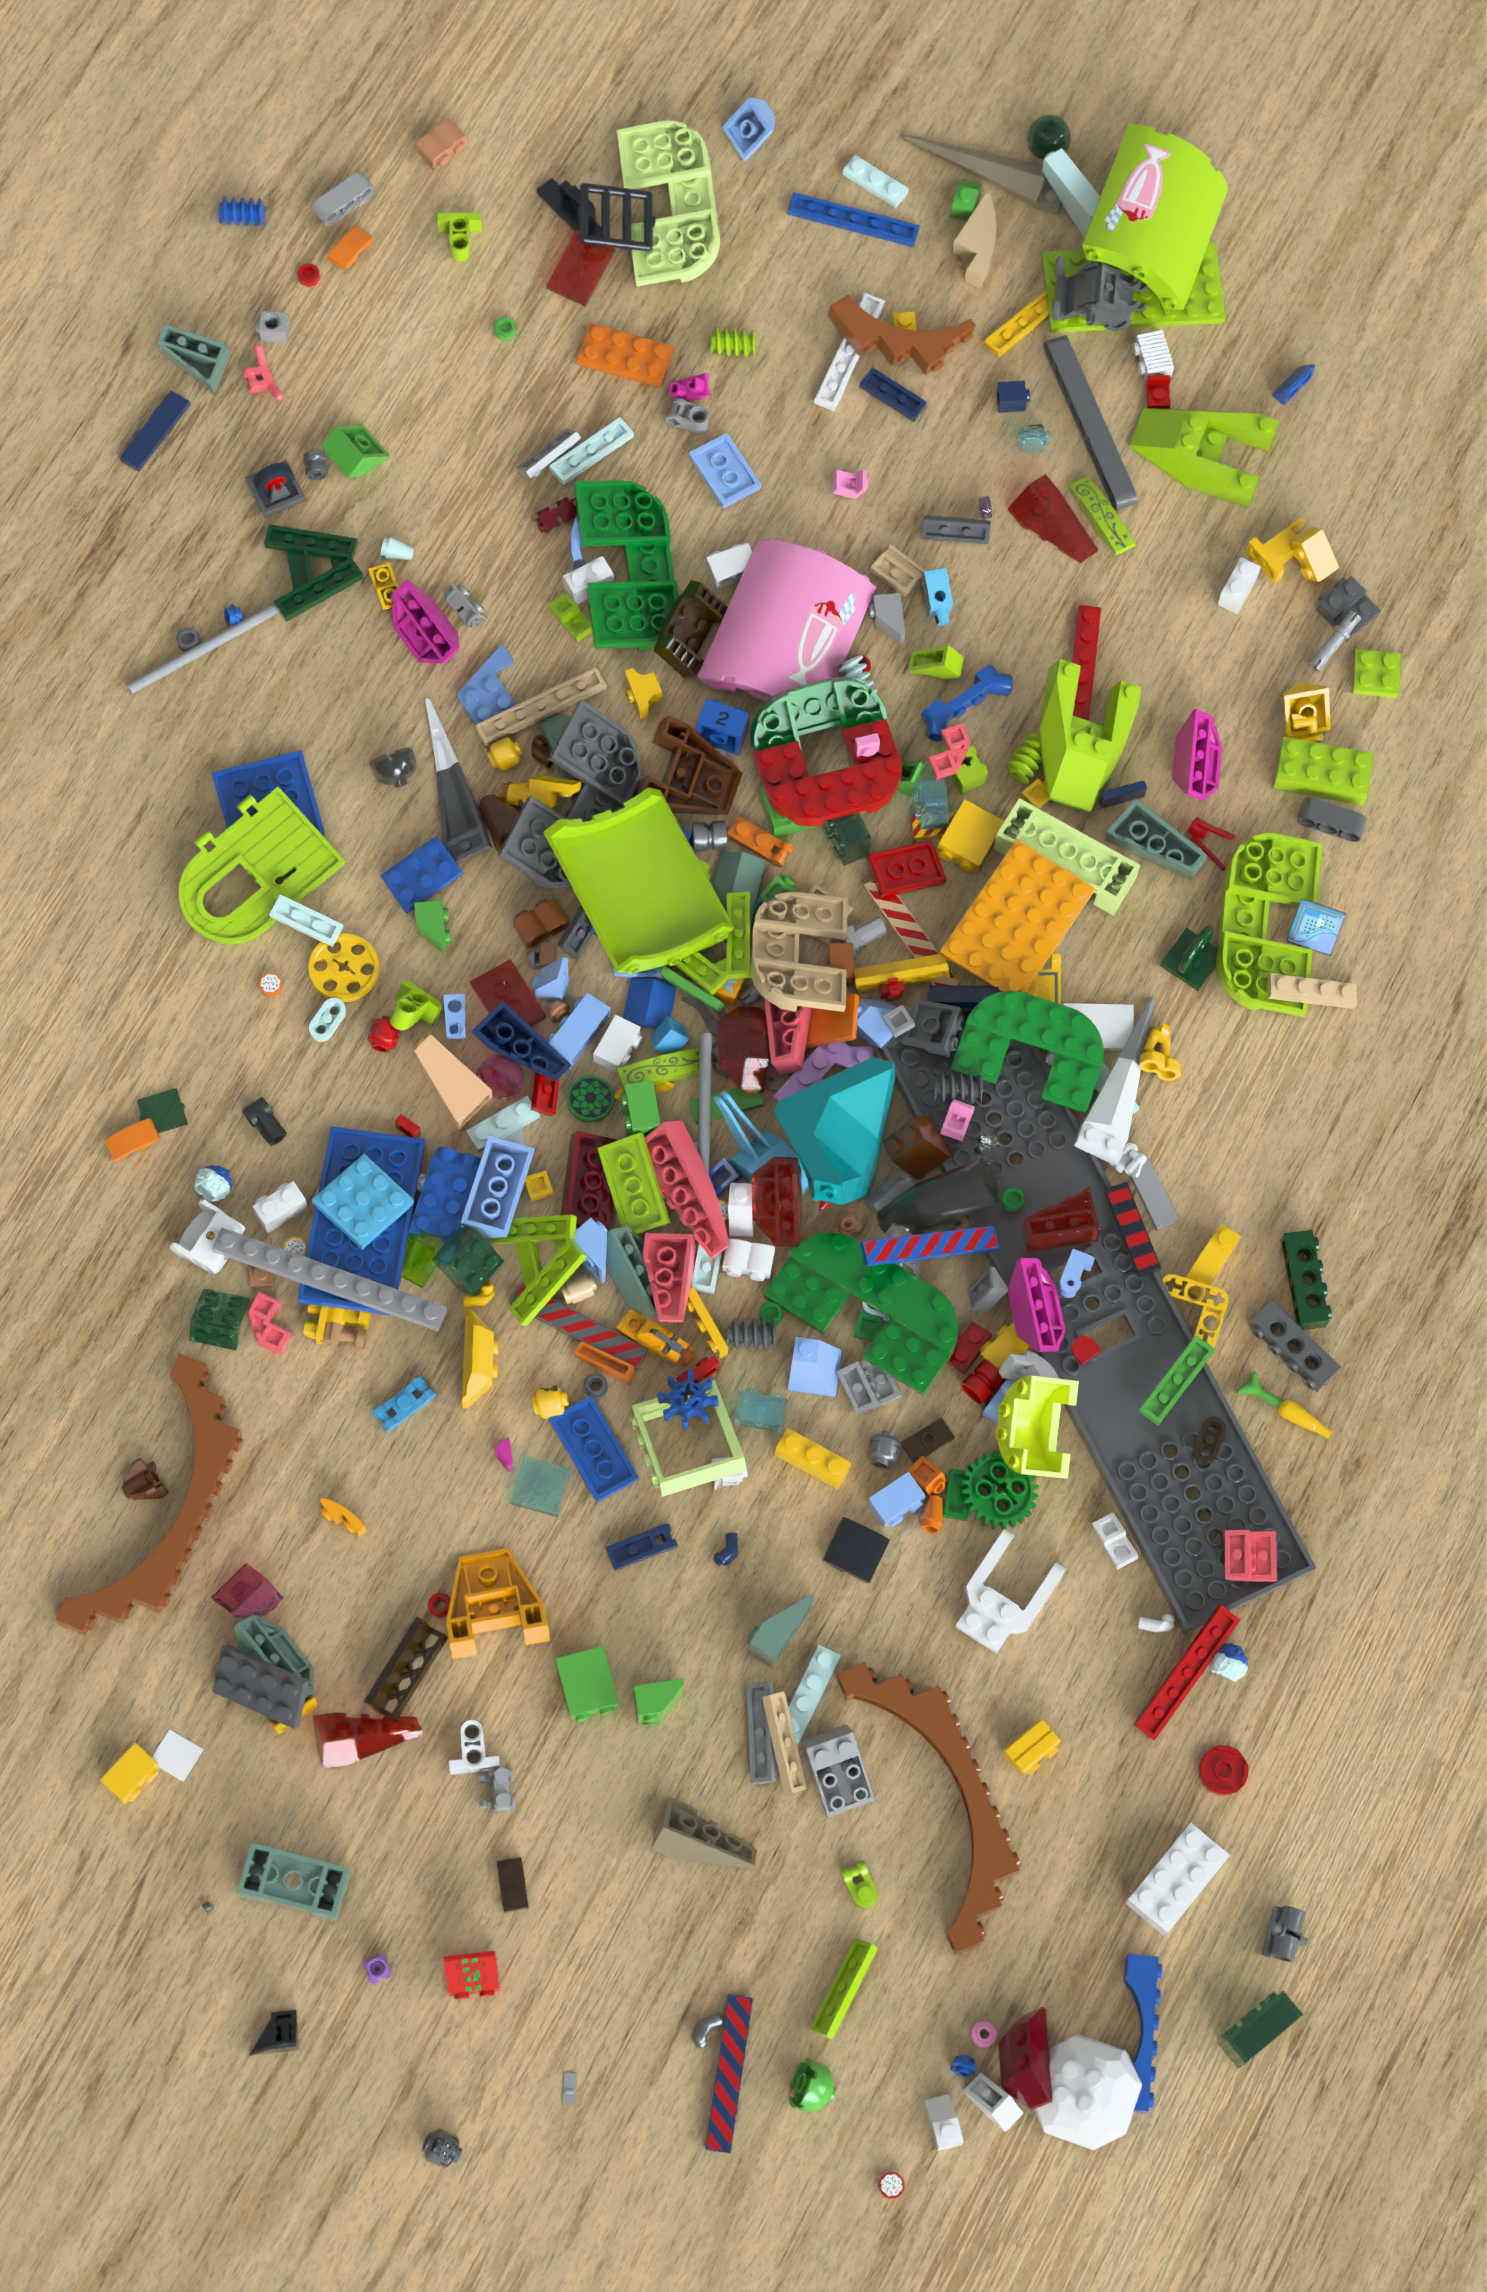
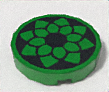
M581 1077L568 1090V1107L573 1116L582 1122L601 1121L613 1109V1090L607 1081L600 1077Z

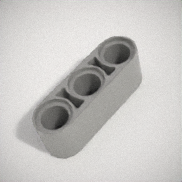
M357 172L318 198L312 205V211L326 226H330L369 200L375 193V187L361 172Z

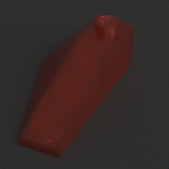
M1046 474L1029 484L1008 507V511L1021 527L1026 530L1030 529L1038 534L1040 539L1051 542L1058 547L1059 551L1075 561L1082 563L1098 552V548L1073 510Z
M346 1713L313 1716L317 1751L323 1768H337L349 1765L422 1735V1729L416 1717L400 1716L395 1722L385 1716L382 1719L369 1718V1714H361L360 1718L346 1717Z

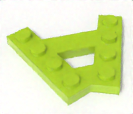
M750 891L727 893V915L735 928L728 933L729 936L726 938L727 958L712 964L699 953L720 943L715 941L707 947L682 958L675 965L712 996L728 980L751 978L752 933Z
M556 1215L513 1218L507 1237L492 1238L491 1243L496 1245L515 1244L526 1289L509 1307V1310L521 1325L527 1326L587 1258L585 1252L575 1241L577 1216ZM536 1242H554L556 1254L542 1268Z

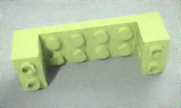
M1020 798L996 834L993 847L994 850L1006 855L1016 839L1094 887V893L1097 894L1094 905L1113 916L1135 882L1140 869L1138 863Z

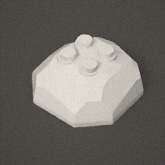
M1076 2034L1049 2048L1052 2102L1034 2109L1044 2132L1091 2150H1095L1125 2135L1142 2087V2083L1127 2052L1080 2034Z

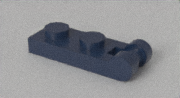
M669 1523L605 1547L614 1572L677 1548L678 1544L676 1539H673L670 1532L672 1529ZM661 1536L664 1543L657 1545L655 1537Z

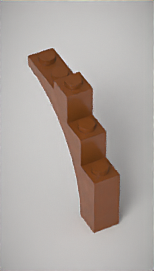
M849 295L830 305L828 312L830 320L858 356L865 352L868 354L876 347L880 349L891 365L897 362L902 363L911 356L925 375L931 371L936 372L944 365L945 356L951 353L959 343L965 344L971 340L976 327L975 323L969 319L957 326L942 330L914 331L902 329L873 317L859 307Z

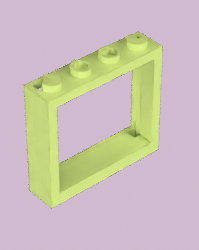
M715 1380L712 1381L713 1388L705 1394L708 1396H718L719 1405L711 1407L730 1458L664 1478L644 1422L662 1417L663 1411L671 1405L668 1403L659 1404L658 1398L632 1405L633 1416L629 1417L633 1430L638 1429L640 1434L636 1435L640 1449L645 1448L646 1454L643 1457L647 1469L652 1468L654 1474L650 1476L654 1488H659L662 1496L746 1471L744 1455Z

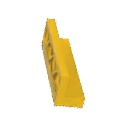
M940 954L854 969L858 994L879 990L880 984L888 983V978L898 977V982H904V986L950 978L947 958Z

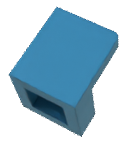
M667 1016L651 1034V1040L654 1050L666 1055L679 1052L688 1042L689 1036L685 1025Z

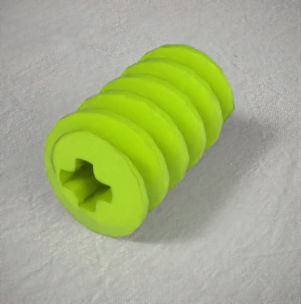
M716 326L711 338V355L715 349H717L718 355H722L725 349L727 356H730L734 350L736 357H739L741 351L744 352L745 357H748L750 351H752L755 358L756 334L754 329H751L749 335H747L746 330L743 328L740 335H738L736 328H733L732 333L729 334L727 327L724 328L723 333H720L719 327Z
M1029 733L1026 736V740L1021 743V747L1017 748L1016 754L1012 755L1011 760L1006 764L1008 773L1016 781L1024 785L1029 783L1027 777L1032 778L1034 776L1033 771L1039 769L1037 763H1043L1039 734Z

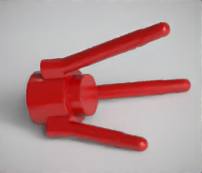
M1196 817L1187 833L1192 835L1190 841L1196 843L1224 871L1226 867L1200 839L1205 840L1210 832L1229 840H1234L1235 835Z

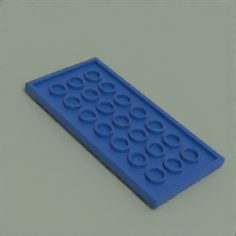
M331 1126L318 1194L365 1154L412 1197L415 1204L418 1179L425 1149V1139ZM414 1205L363 1250L315 1207L306 1257L399 1290ZM300 1284L298 1303L390 1315L311 1286Z

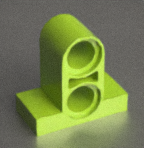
M437 213L438 232H449L452 259L457 262L467 260L470 256V232H482V213Z
M405 979L394 1000L397 1003L390 1017V1024L398 1030H407L420 1019H423L432 1026L437 1022L444 1004Z

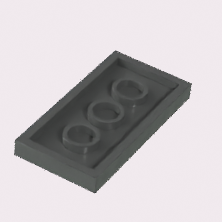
M231 1645L222 1646L212 1692L294 1729L299 1727L309 1680Z

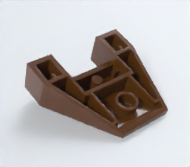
M668 715L659 723L652 741L653 744L672 752L662 782L650 776H645L639 781L632 798L649 787L662 792L672 813L729 814L743 773L690 725Z

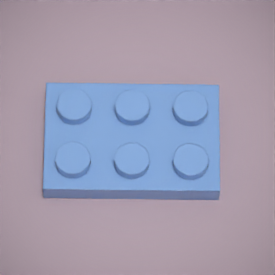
M728 433L689 452L690 460L722 509L761 489V483Z

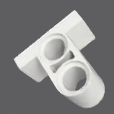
M476 1720L466 1721L460 1731L462 1759L449 1761L450 1775L486 1772L500 1768L499 1756L485 1757L484 1733L481 1724ZM469 1728H476L479 1734L476 1738L469 1739L466 1737L465 1732ZM473 1752L481 1756L480 1761L475 1764L467 1760L468 1755Z

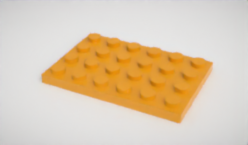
M1016 839L940 950V955L987 985L999 987L1000 992L1019 991L1026 993L1094 893L1095 888Z

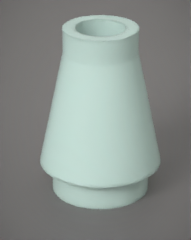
M392 537L390 539L384 538L380 555L385 556V559L412 560L414 547L408 546Z

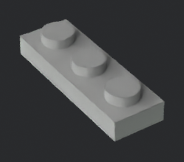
M566 428L516 468L521 476L527 478L537 477L541 474L544 467L557 461L558 456L575 446V443L581 439L577 431Z

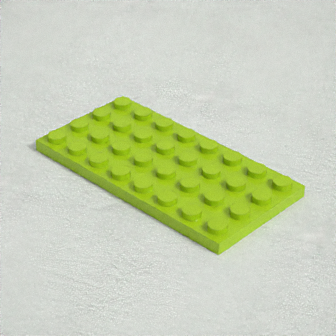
M1216 242L1208 243L1184 310L1164 309L1156 294L1148 286V289L1144 292L1133 293L1132 302L1139 300V305L1146 303L1147 306L1144 311L1131 312V323L1125 329L1225 323L1226 317ZM1084 249L1042 251L1041 258L1045 290L1047 291L1050 333L1108 330L1104 328V325L1097 322L1093 326L1087 325V318L1079 314L1065 320H1052L1051 306L1055 301L1057 280L1055 261L1057 257L1061 256L1064 259V274L1068 278L1092 260H1087ZM1103 263V264H1105V265H1107V266H1110V267H1112V268H1114V269H1116V270H1119L1120 273H1122V274H1125V275H1127V276H1129V275L1134 276L1133 274H1131V273H1129V272H1127V271H1125V270H1123V269H1121V268H1119V267H1116V266H1113V265H1110V264H1107V263ZM1134 276V282L1139 280L1141 281V286L1145 284L1142 280Z

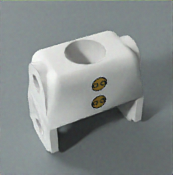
M201 1199L198 1204L203 1211L186 1229L179 1244L172 1242L170 1249L190 1264L215 1275L229 1259V1257L212 1251L221 1227L239 1234L244 1232L245 1227L216 1206Z

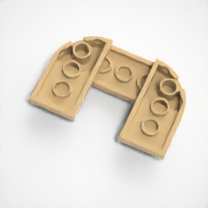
M785 892L775 895L773 900L767 903L764 902L759 907L752 928L750 972L754 986L766 1000L780 1009L796 1012L797 1006L845 1011L847 970L800 964L799 934L845 940L847 936L848 898L803 892Z

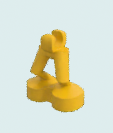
M1162 1022L1160 1023V1028H1152L1143 1048L1146 1053L1140 1055L1139 1068L1145 1072L1157 1073L1158 1078L1171 1081L1181 1076V1064L1175 1059L1170 1058V1026ZM1157 1042L1160 1043V1052L1153 1049Z

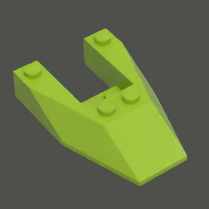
M1143 408L1129 448L1183 486L1249 508L1259 476L1218 463L1226 438L1269 452L1279 420L1257 413Z
M1059 659L1048 668L1038 726L1047 797L1049 800L1089 813L1122 756L1139 707L1142 687L1121 680L1110 688L1103 726L1073 716L1081 666Z

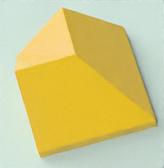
M1298 682L1283 694L1286 737L1308 734L1307 727L1292 728V713L1305 717L1314 716L1317 720V732L1331 730L1329 688L1327 686Z

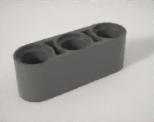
M1312 797L1303 799L1297 817V822L1305 827L1351 842L1361 840L1367 821L1363 814Z

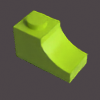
M949 645L915 650L911 653L908 672L912 675L933 676L940 680L960 678L964 657Z

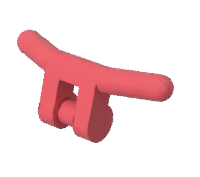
M257 344L254 346V351L259 367L245 369L242 372L244 379L249 382L248 388L252 394L269 389L273 397L277 401H281L283 394L275 384L268 368L263 347ZM263 376L264 380H257V378Z

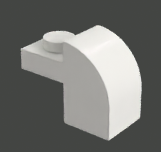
M1025 1350L1023 1355L1010 1354L999 1370L1002 1378L1019 1380L1025 1376L1059 1379L1053 1367L1045 1359Z

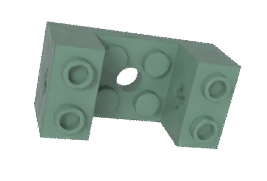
M251 1842L237 1893L245 1899L264 1904L265 1901H270L311 1912L313 1917L338 1923L352 1873L347 1867ZM290 1874H298L301 1881L297 1887H289L286 1884V1879Z

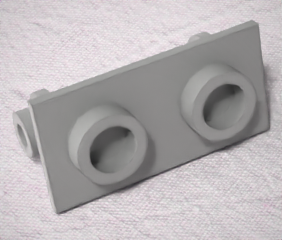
M451 583L454 589L446 591L444 594L446 596L445 600L455 611H458L462 606L464 607L459 616L465 623L475 628L479 624L478 620L480 618L487 620L488 618L483 614L485 609L477 601L473 602L469 598L471 593L462 584L458 586Z

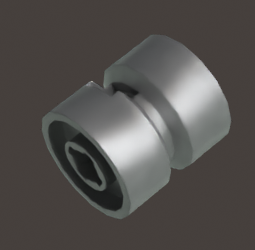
M725 820L712 821L710 825L706 822H692L694 852L708 851L709 848H712L714 851L727 850Z

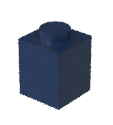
M1025 380L998 382L996 396L999 413L1025 411L1027 402H1030V390L1026 389Z

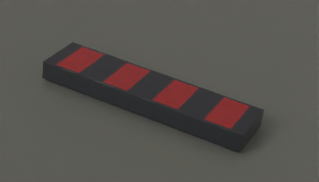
M1124 1182L1104 1189L1105 1196L1137 1277L1160 1271V1263L1128 1183Z

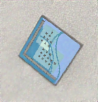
M1302 898L1287 941L1331 956L1346 913Z

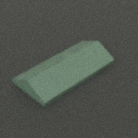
M743 851L721 852L712 887L726 913L727 893L750 891L752 920L766 860Z

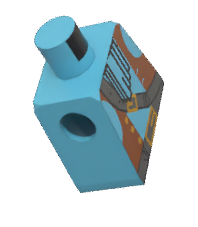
M947 569L926 571L923 574L920 589L927 616H935L937 626L947 625L950 623L948 614L953 606Z

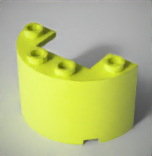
M1025 1376L1017 1380L1009 1388L1003 1401L998 1406L995 1438L998 1440L1001 1455L1010 1469L1020 1474L1068 1478L1071 1454L1056 1452L1061 1404L1076 1405L1079 1381Z

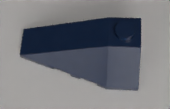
M504 1001L471 1031L489 1049L555 1082L572 1066Z

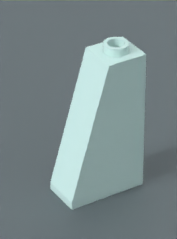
M1061 148L1045 156L1042 172L1085 239L1100 200V195Z

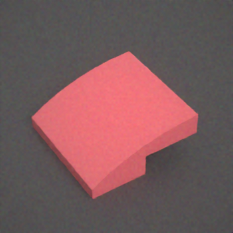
M1225 1530V1579L1256 1582L1277 1581L1276 1532Z

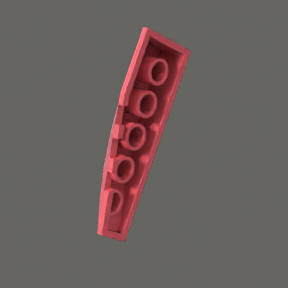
M683 1121L663 1122L645 1137L661 1193L668 1200L666 1203L669 1207L675 1209L681 1216V1222L685 1226H689L694 1232L693 1237L710 1258H714L729 1246V1241L712 1181Z

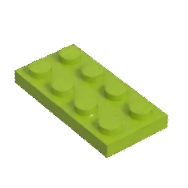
M637 1133L597 1148L621 1227L629 1226L632 1232L640 1235L670 1224L669 1215L643 1133Z

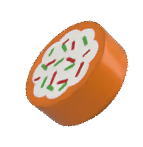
M273 972L262 975L259 979L261 993L267 997H275L280 994L283 988L281 977Z

